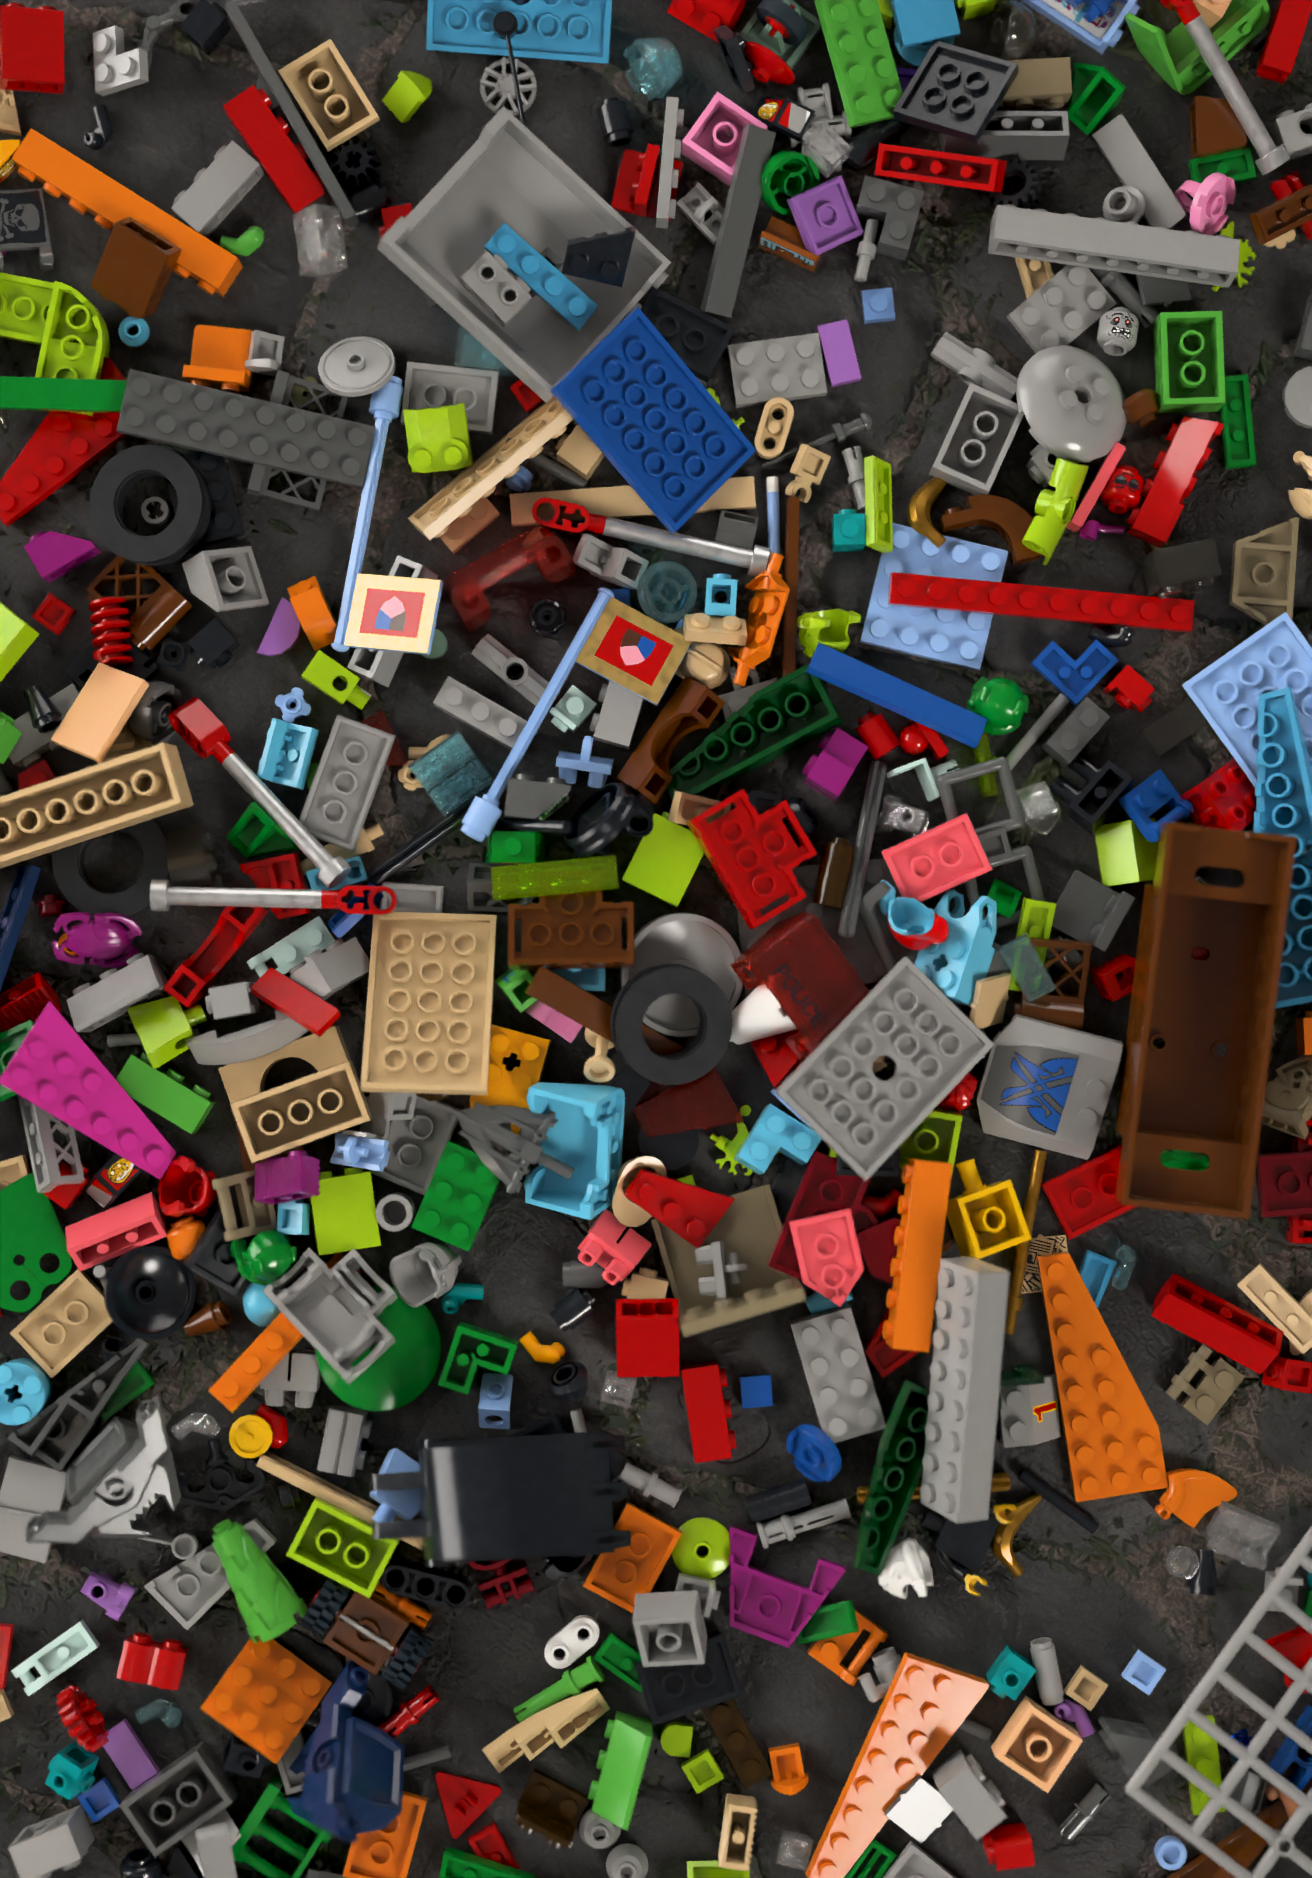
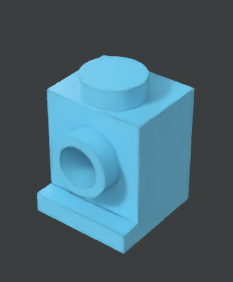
M713 574V578H707L704 614L719 617L735 616L738 580L731 579L729 574ZM718 593L725 594L727 600L724 603H718L715 600V596Z

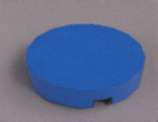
M801 1424L789 1433L786 1438L787 1451L789 1454L792 1452L795 1458L792 1462L805 1477L814 1482L821 1483L824 1480L829 1482L838 1475L841 1470L842 1459L838 1448L825 1432L813 1425Z

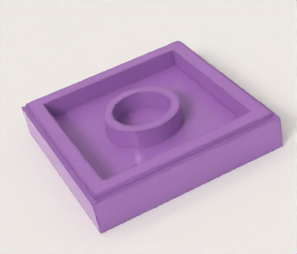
M842 175L787 199L808 252L818 256L864 234Z

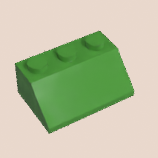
M616 1711L614 1720L608 1719L604 1738L609 1739L606 1751L600 1749L596 1768L601 1771L598 1781L592 1780L588 1799L593 1800V1812L621 1829L628 1830L652 1740V1721Z

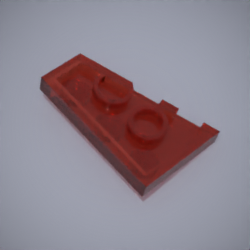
M715 1067L704 1076L689 1083L680 1084L632 1110L647 1138L744 1122Z

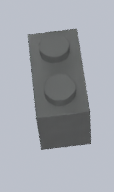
M1085 697L1041 748L1065 767L1072 762L1110 716L1092 700Z

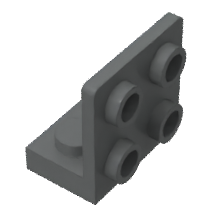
M1075 870L1056 902L1052 927L1079 942H1091V949L1098 953L1105 952L1135 897L1126 892L1118 893L1079 870Z

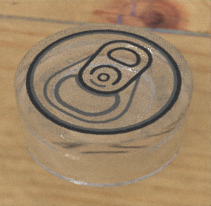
M1177 1546L1169 1552L1166 1566L1169 1573L1174 1577L1189 1579L1197 1572L1199 1559L1192 1549Z

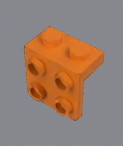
M197 325L194 328L190 365L183 366L182 377L187 383L221 389V391L239 394L240 391L250 392L252 371L245 368V361L248 360L253 331Z

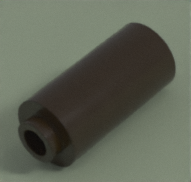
M832 837L831 842L824 843L812 903L836 909L843 908L855 851L854 847L849 846V840Z

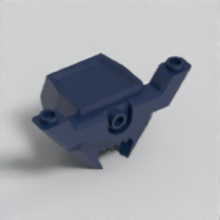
M350 1661L322 1701L321 1723L318 1724L289 1767L296 1775L305 1772V1776L302 1779L305 1784L301 1788L304 1790V1793L299 1798H287V1801L295 1815L340 1839L355 1844L358 1834L385 1829L402 1811L405 1746L380 1728L352 1717L353 1710L366 1693L368 1674L365 1668Z

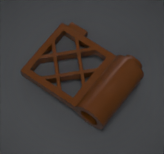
M117 555L88 585L86 590L90 594L86 599L92 602L103 598L97 590L105 581H115V596L110 597H120L127 599V601H136V612L128 619L130 625L126 626L132 633L129 639L140 650H143L145 647L152 650L193 605L151 566L136 563V574L121 575V564L126 559ZM142 567H143L148 573L142 574ZM142 579H156L161 584L153 594L142 595ZM136 580V595L121 596V581ZM123 615L120 616L121 619L127 620Z
M1029 937L1028 943H1022L1020 962L1025 963L1024 978L1019 1003L1013 1004L1012 1018L1019 1014L1082 1031L1084 1000L1092 948L1091 942ZM1035 946L1049 947L1054 956L1040 966L1034 959ZM1055 948H1062V950L1057 952ZM1071 949L1083 950L1082 961L1071 969L1062 956ZM1059 960L1068 972L1054 982L1044 970ZM1034 964L1037 967V969L1032 972V967ZM1081 969L1079 978L1076 975V972H1078ZM1040 973L1051 984L1042 992L1029 991L1031 980ZM1073 976L1079 983L1078 994H1064L1058 986Z

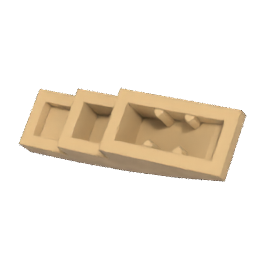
M597 1688L562 1700L535 1713L507 1730L484 1747L482 1751L497 1772L501 1773L523 1754L531 1761L554 1741L562 1749L610 1708Z

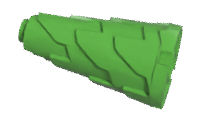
M230 1519L217 1524L213 1528L215 1533L212 1535L214 1540L212 1544L226 1571L228 1583L235 1595L239 1611L247 1625L246 1629L254 1643L258 1644V1636L262 1642H266L281 1635L297 1623L293 1617L297 1612L300 1613L302 1618L308 1610L303 1598H299L288 1580L255 1544L242 1524H238L236 1521L231 1522Z

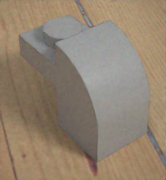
M584 533L571 561L590 571L589 574L620 587L638 590L649 563L648 560L626 548L612 547L594 536Z

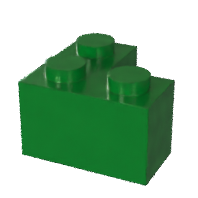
M461 1321L457 1327L438 1385L468 1395L478 1366L508 1375L519 1340Z

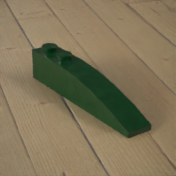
M809 663L754 693L745 705L732 713L723 725L715 732L710 733L701 745L670 770L673 780L667 787L672 800L675 791L696 796L704 794L790 752L843 723L844 721L822 680L806 672Z
M907 1380L904 1381L880 1440L877 1459L868 1486L858 1532L854 1566L880 1576L923 1472L922 1460L925 1451V1427L927 1425L928 1395L930 1390Z

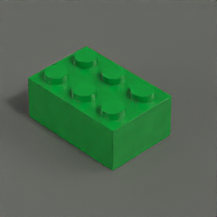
M449 1140L411 1228L469 1252L500 1179L484 1165L472 1148L454 1140Z

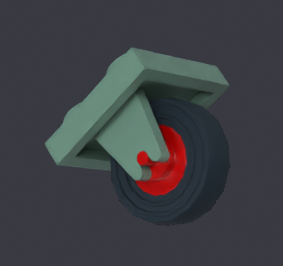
M763 0L757 7L755 14L739 34L744 44L746 42H755L768 48L783 59L792 69L822 30L820 20L793 0Z

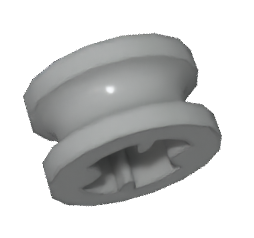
M150 497L143 502L141 514L148 524L161 526L168 521L170 508L162 498ZM156 504H160L163 515L161 518L156 516V519H151V513L148 511L151 505L156 507Z

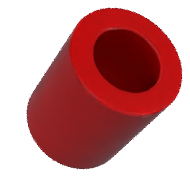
M873 711L857 721L860 726L855 730L863 743L868 746V750L875 761L901 744L882 713L875 716Z

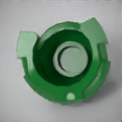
M984 676L981 677L971 689L972 694L969 700H967V710L987 719L983 731L992 736L1004 735L1016 730L1021 725L1023 715L1027 713L1029 705L1028 696L1023 695L1021 688L1008 678L997 677L987 680Z
M277 1229L267 1230L258 1234L251 1241L248 1250H246L247 1242L244 1238L235 1239L231 1242L230 1252L231 1256L235 1258L238 1272L245 1279L255 1284L267 1286L285 1275L292 1263H295L297 1260V1247L290 1245L289 1235H283Z

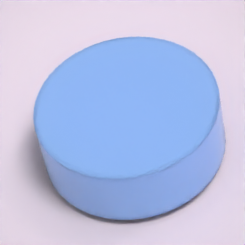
M1168 1835L1156 1842L1154 1855L1163 1868L1176 1870L1181 1868L1186 1862L1187 1850L1179 1838Z

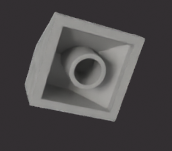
M251 546L202 551L182 563L191 593L217 612L260 607L269 604Z

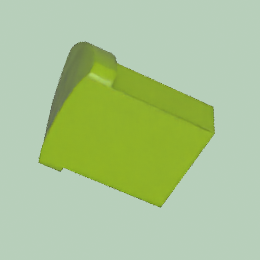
M401 70L397 81L382 99V102L401 123L408 122L420 105L430 96L432 82L429 78L418 73Z

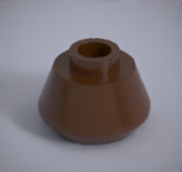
M1146 388L1123 401L1122 408L1127 422L1132 426L1138 424L1142 428L1156 420L1155 414L1159 411L1156 391Z

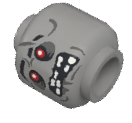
M1115 307L1105 312L1100 318L1097 334V343L1103 348V351L1112 356H1122L1132 350L1137 342L1138 318L1129 309L1124 307Z

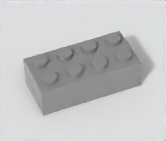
M849 1304L790 1320L789 1323L821 1430L834 1443L885 1429L886 1424Z

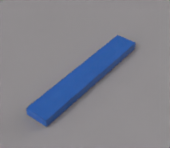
M821 643L817 644L806 670L807 673L973 748L978 746L987 722L986 718Z

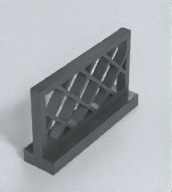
M277 370L270 402L288 406L290 402L292 407L304 409L315 402L321 414L327 415L319 400L331 395L341 398L339 409L328 416H337V418L343 419L348 396L335 394L324 385L290 376V373ZM293 386L307 388L313 399L297 407L291 397ZM313 390L319 391V392H323V393H321L320 395L316 396V395L314 394ZM254 464L247 494L258 497L260 495L319 512L327 480L321 479L318 485L315 478L309 476L293 485L286 471L276 469L272 472L271 467ZM280 472L290 486L280 493L267 490L270 478ZM312 481L318 491L315 503L303 500L296 489ZM291 491H293V493H294V495H295L296 497H292V496H289V495H286V494H288V493H290Z

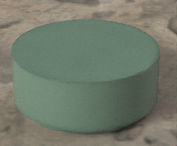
M435 629L430 655L421 654L428 660H437L444 656L447 651L448 642L440 630Z

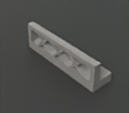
M18 1095L37 1193L50 1192L57 1185L82 1183L85 1179L74 1128L64 1122L62 1124L61 1120L54 1118L48 1112ZM55 1129L66 1137L67 1144L64 1148H61L53 1141L52 1134ZM62 1158L72 1166L73 1175L60 1176L58 1163Z

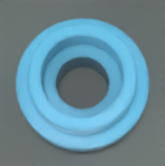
M130 316L120 323L118 333L120 339L127 346L140 347L147 342L150 329L144 319ZM137 326L139 329L136 335H129V329Z

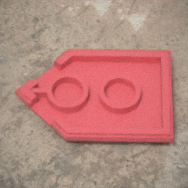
M841 1209L790 1221L789 1224L803 1284L841 1307L864 1271L851 1209Z

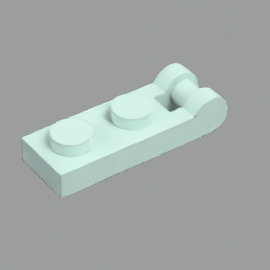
M318 916L268 949L252 957L246 963L251 970L255 969L258 976L261 977L269 970L265 962L273 958L278 966L275 970L286 975L289 973L288 970L303 961L306 962L304 960L306 956L318 949L321 952L324 951L328 945L336 940L322 918Z
M82 1619L29 1658L19 1663L11 1672L15 1678H20L25 1685L23 1690L27 1696H30L98 1648L100 1643ZM35 1666L41 1676L35 1678L30 1668Z

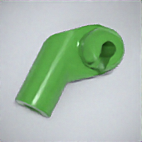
M251 226L238 239L223 235L220 240V247L232 254L249 256L262 245L264 231L259 226Z

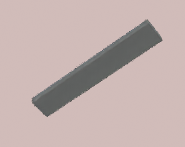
M751 124L744 125L700 308L702 311L728 318L732 316L762 193L761 175L766 163L770 160L776 132Z

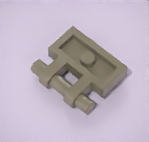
M1202 1344L1196 1353L1192 1352L1187 1358L1189 1362L1181 1373L1173 1376L1170 1380L1172 1384L1165 1393L1176 1400L1182 1391L1185 1392L1188 1396L1181 1403V1406L1208 1426L1245 1376L1219 1356L1211 1365L1208 1364L1206 1360L1213 1351ZM1199 1369L1202 1370L1204 1375L1192 1387L1189 1384L1190 1380Z

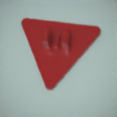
M437 1771L435 1774L450 1833L454 1839L459 1838L502 1791L498 1785L443 1771Z

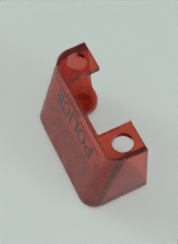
M544 526L534 527L448 576L445 582L447 595L469 633L483 626L490 617L491 605L483 590L535 562L541 575L549 582L558 583L576 574L574 560L565 544L550 529Z
M806 912L775 923L730 965L748 990L765 984L794 1023L799 1033L788 1036L785 1041L801 1063L870 992L859 978L856 969L843 956L837 943L825 931L819 918ZM744 967L748 968L753 973L754 978H751L745 972ZM798 1042L804 1044L807 1047L808 1051L805 1052L800 1047Z

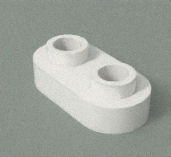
M579 1615L547 1641L544 1651L547 1663L557 1669H563L571 1665L597 1642L600 1632L598 1622L589 1615ZM585 1628L590 1634L588 1637L582 1638L578 1635V1631ZM561 1648L565 1651L566 1655L558 1658L555 1656L554 1651Z

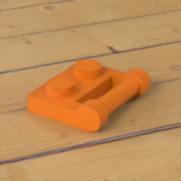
M855 1608L859 1627L858 1632L814 1641L807 1651L810 1656L851 1686H854L859 1679L858 1673L879 1643H884L889 1636L883 1628ZM863 1629H865L871 1635L850 1665L845 1667L840 1662Z

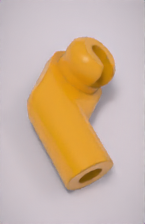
M531 1331L519 1339L520 1343L536 1362L555 1364L565 1355V1348L561 1343L554 1342L551 1345H542Z

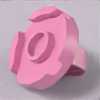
M1217 172L1206 177L1202 184L1192 180L1185 181L1175 191L1174 195L1184 211L1190 213L1189 222L1191 229L1199 234L1213 236L1223 227L1229 217L1224 215L1228 203L1234 204L1236 187L1232 178ZM1185 192L1189 193L1192 196L1193 200H1191Z

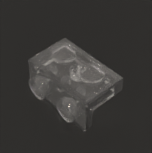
M1222 1501L1206 1527V1543L1209 1548L1218 1554L1228 1555L1241 1561L1246 1566L1264 1570L1267 1566L1266 1555L1280 1534V1525Z

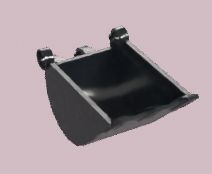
M608 1431L456 1441H447V1438L419 1440L420 1472L370 1475L371 1491L420 1488L422 1520L372 1523V1539L422 1537L425 1567L452 1566L455 1562L553 1556L571 1557L612 1553L617 1548L631 1545L630 1531L613 1530L612 1501L627 1498L628 1487L627 1483L611 1482L609 1453L625 1450L624 1435L608 1434Z

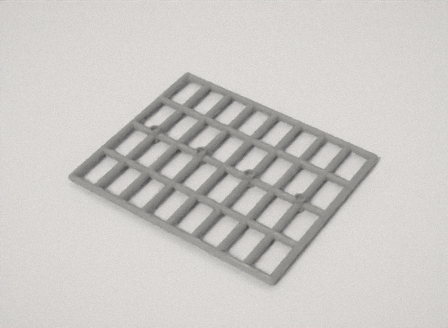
M1312 1526L1125 1786V1791L1129 1796L1236 1878H1265L1280 1856L1290 1858L1312 1875V1859L1296 1848L1292 1841V1838L1308 1815H1312V1788L1306 1795L1257 1757L1277 1728L1312 1755V1739L1285 1718L1304 1689L1312 1694V1656L1304 1668L1300 1670L1252 1632L1271 1604H1274L1312 1634V1618L1280 1594L1299 1565L1312 1574V1558L1307 1555L1312 1548ZM1244 1642L1294 1680L1274 1709L1224 1671ZM1217 1681L1266 1719L1247 1748L1197 1710ZM1189 1720L1239 1758L1219 1787L1169 1749ZM1161 1759L1211 1797L1192 1826H1189L1141 1789ZM1249 1767L1299 1805L1281 1831L1270 1828L1229 1796ZM1221 1807H1224L1263 1837L1269 1845V1849L1252 1873L1202 1836V1833Z

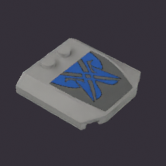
M1016 1014L1004 1030L993 1038L992 1043L994 1045L989 1050L976 1094L983 1133L1088 1160L1094 1149L1120 1064L1123 1043L1122 1041Z

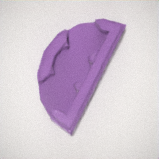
M283 597L257 651L260 655L272 657L292 649L299 639L302 628L292 603Z

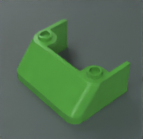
M1232 0L1223 17L1210 29L1227 61L1267 26L1271 14L1267 0ZM1131 13L1124 16L1139 53L1174 91L1181 95H1189L1212 76L1211 71L1182 22L1166 35L1162 28L1151 25Z

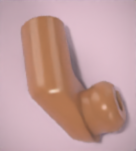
M1271 1783L1266 1784L1264 1791L1266 1797L1272 1801L1279 1798L1283 1802L1290 1819L1299 1805Z

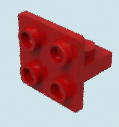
M648 143L646 153L630 149L624 150L611 203L613 209L656 219L661 168L660 146ZM674 160L673 169H679V186L683 162ZM671 188V199H676L678 188Z

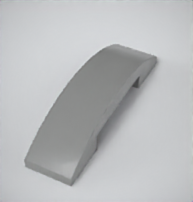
M275 1010L276 1019L222 1037H219L217 1031L213 1030L186 1039L198 1064L227 1065L248 1061L274 1052L300 1038L309 1030L280 1011Z

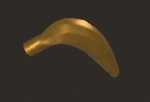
M935 477L919 488L912 496L907 507V517L909 524L914 530L927 537L939 548L947 539L932 525L930 510L935 499L947 483Z
M1035 1494L1015 1505L1017 1510L1006 1511L1005 1516L1010 1520H1014V1522L1006 1524L999 1522L991 1541L993 1554L1006 1565L1014 1577L1020 1576L1024 1569L1017 1561L1013 1552V1538L1023 1521L1042 1500L1039 1494Z

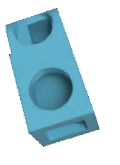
M361 856L345 860L352 869L348 876L332 889H328L318 878L320 872L318 868L307 871L306 875L311 890H341L345 886H355L367 881L368 876Z

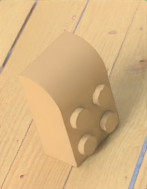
M331 39L278 70L284 86L326 152L380 121L378 114Z

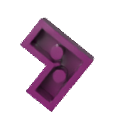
M838 727L833 734L827 731L818 746L823 751L819 757L813 754L802 771L806 775L803 783L833 802L843 790L868 749L867 745Z

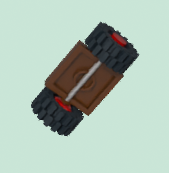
M328 1578L321 1590L313 1598L300 1624L321 1637L335 1616L336 1622L323 1642L375 1676L390 1654L392 1657L381 1676L403 1690L422 1663L433 1640L414 1627H411L399 1645L397 1641L408 1626L410 1619L371 1595L368 1598L356 1591L345 1608H340L351 1589Z

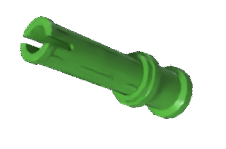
M590 1655L586 1658V1662L572 1671L569 1669L564 1671L562 1679L513 1708L514 1713H518L516 1715L518 1721L522 1722L535 1713L571 1695L575 1696L583 1693L582 1690L596 1681L600 1683L604 1681L605 1677L599 1664Z

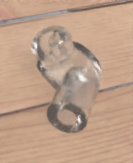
M193 1412L171 1427V1430L178 1440H181L192 1431L211 1438L218 1433L219 1425L211 1415Z

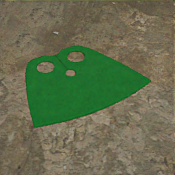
M33 1172L0 1190V1308L14 1312H26L40 1301L44 1288L50 1284L59 1283L68 1275L72 1267L71 1256L67 1251L66 1239L48 1197L43 1193H37ZM47 1253L55 1254L60 1261L59 1268L53 1273H45L40 1268V1259ZM16 1255H22L25 1258L23 1265L17 1266L14 1264L13 1259ZM22 1280L30 1286V1294L26 1299L19 1301L10 1295V1287L14 1282Z

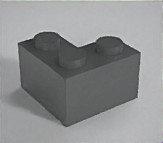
M865 175L856 213L860 218L875 219L879 223L884 224L876 253L906 260L925 191Z

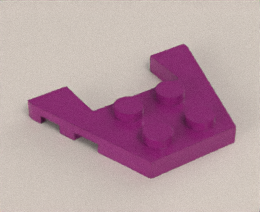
M732 1525L729 1530V1566H731L730 1626L789 1648L845 1573L847 1567L820 1557L810 1587L797 1584L750 1566L749 1564L759 1534Z

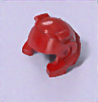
M181 1156L172 1160L161 1177L158 1187L159 1205L162 1213L173 1217H179L182 1214L199 1217L206 1215V1209L212 1205L217 1193L216 1189L213 1190L211 1180L215 1179L214 1172L204 1171L202 1167L195 1166L196 1163L192 1158Z

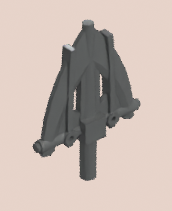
M476 1102L474 1108L464 1110L457 1108L454 1113L458 1117L463 1129L459 1134L469 1141L474 1152L484 1165L507 1185L506 1192L510 1194L515 1191L520 1192L522 1186L520 1181L524 1174L528 1175L530 1170L527 1168L530 1163L535 1165L537 1162L568 1180L575 1170L571 1166L543 1152V1148L540 1147L542 1140L546 1141L548 1138L545 1135L549 1127L553 1128L558 1119H555V1112L551 1110L546 1114L533 1113L530 1109L520 1107L484 1106ZM512 1123L521 1128V1136L497 1124ZM490 1140L512 1153L506 1157L497 1153L493 1149Z

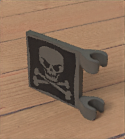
M42 189L0 191V272L3 273L4 266L2 251L38 249L41 270H53L54 258L50 244Z

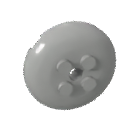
M1052 346L1033 355L1020 371L1016 387L1020 414L1024 413L1031 427L1028 430L1030 434L1047 451L1059 458L1077 463H1086L1104 457L1111 452L1116 442H1120L1127 421L1122 408L1125 397L1114 374L1097 357L1073 346Z

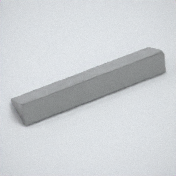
M1122 114L1116 116L1092 135L1123 186H1133L1141 191L1145 198L1143 217L1150 227L1165 226L1171 230L1185 220L1186 212Z

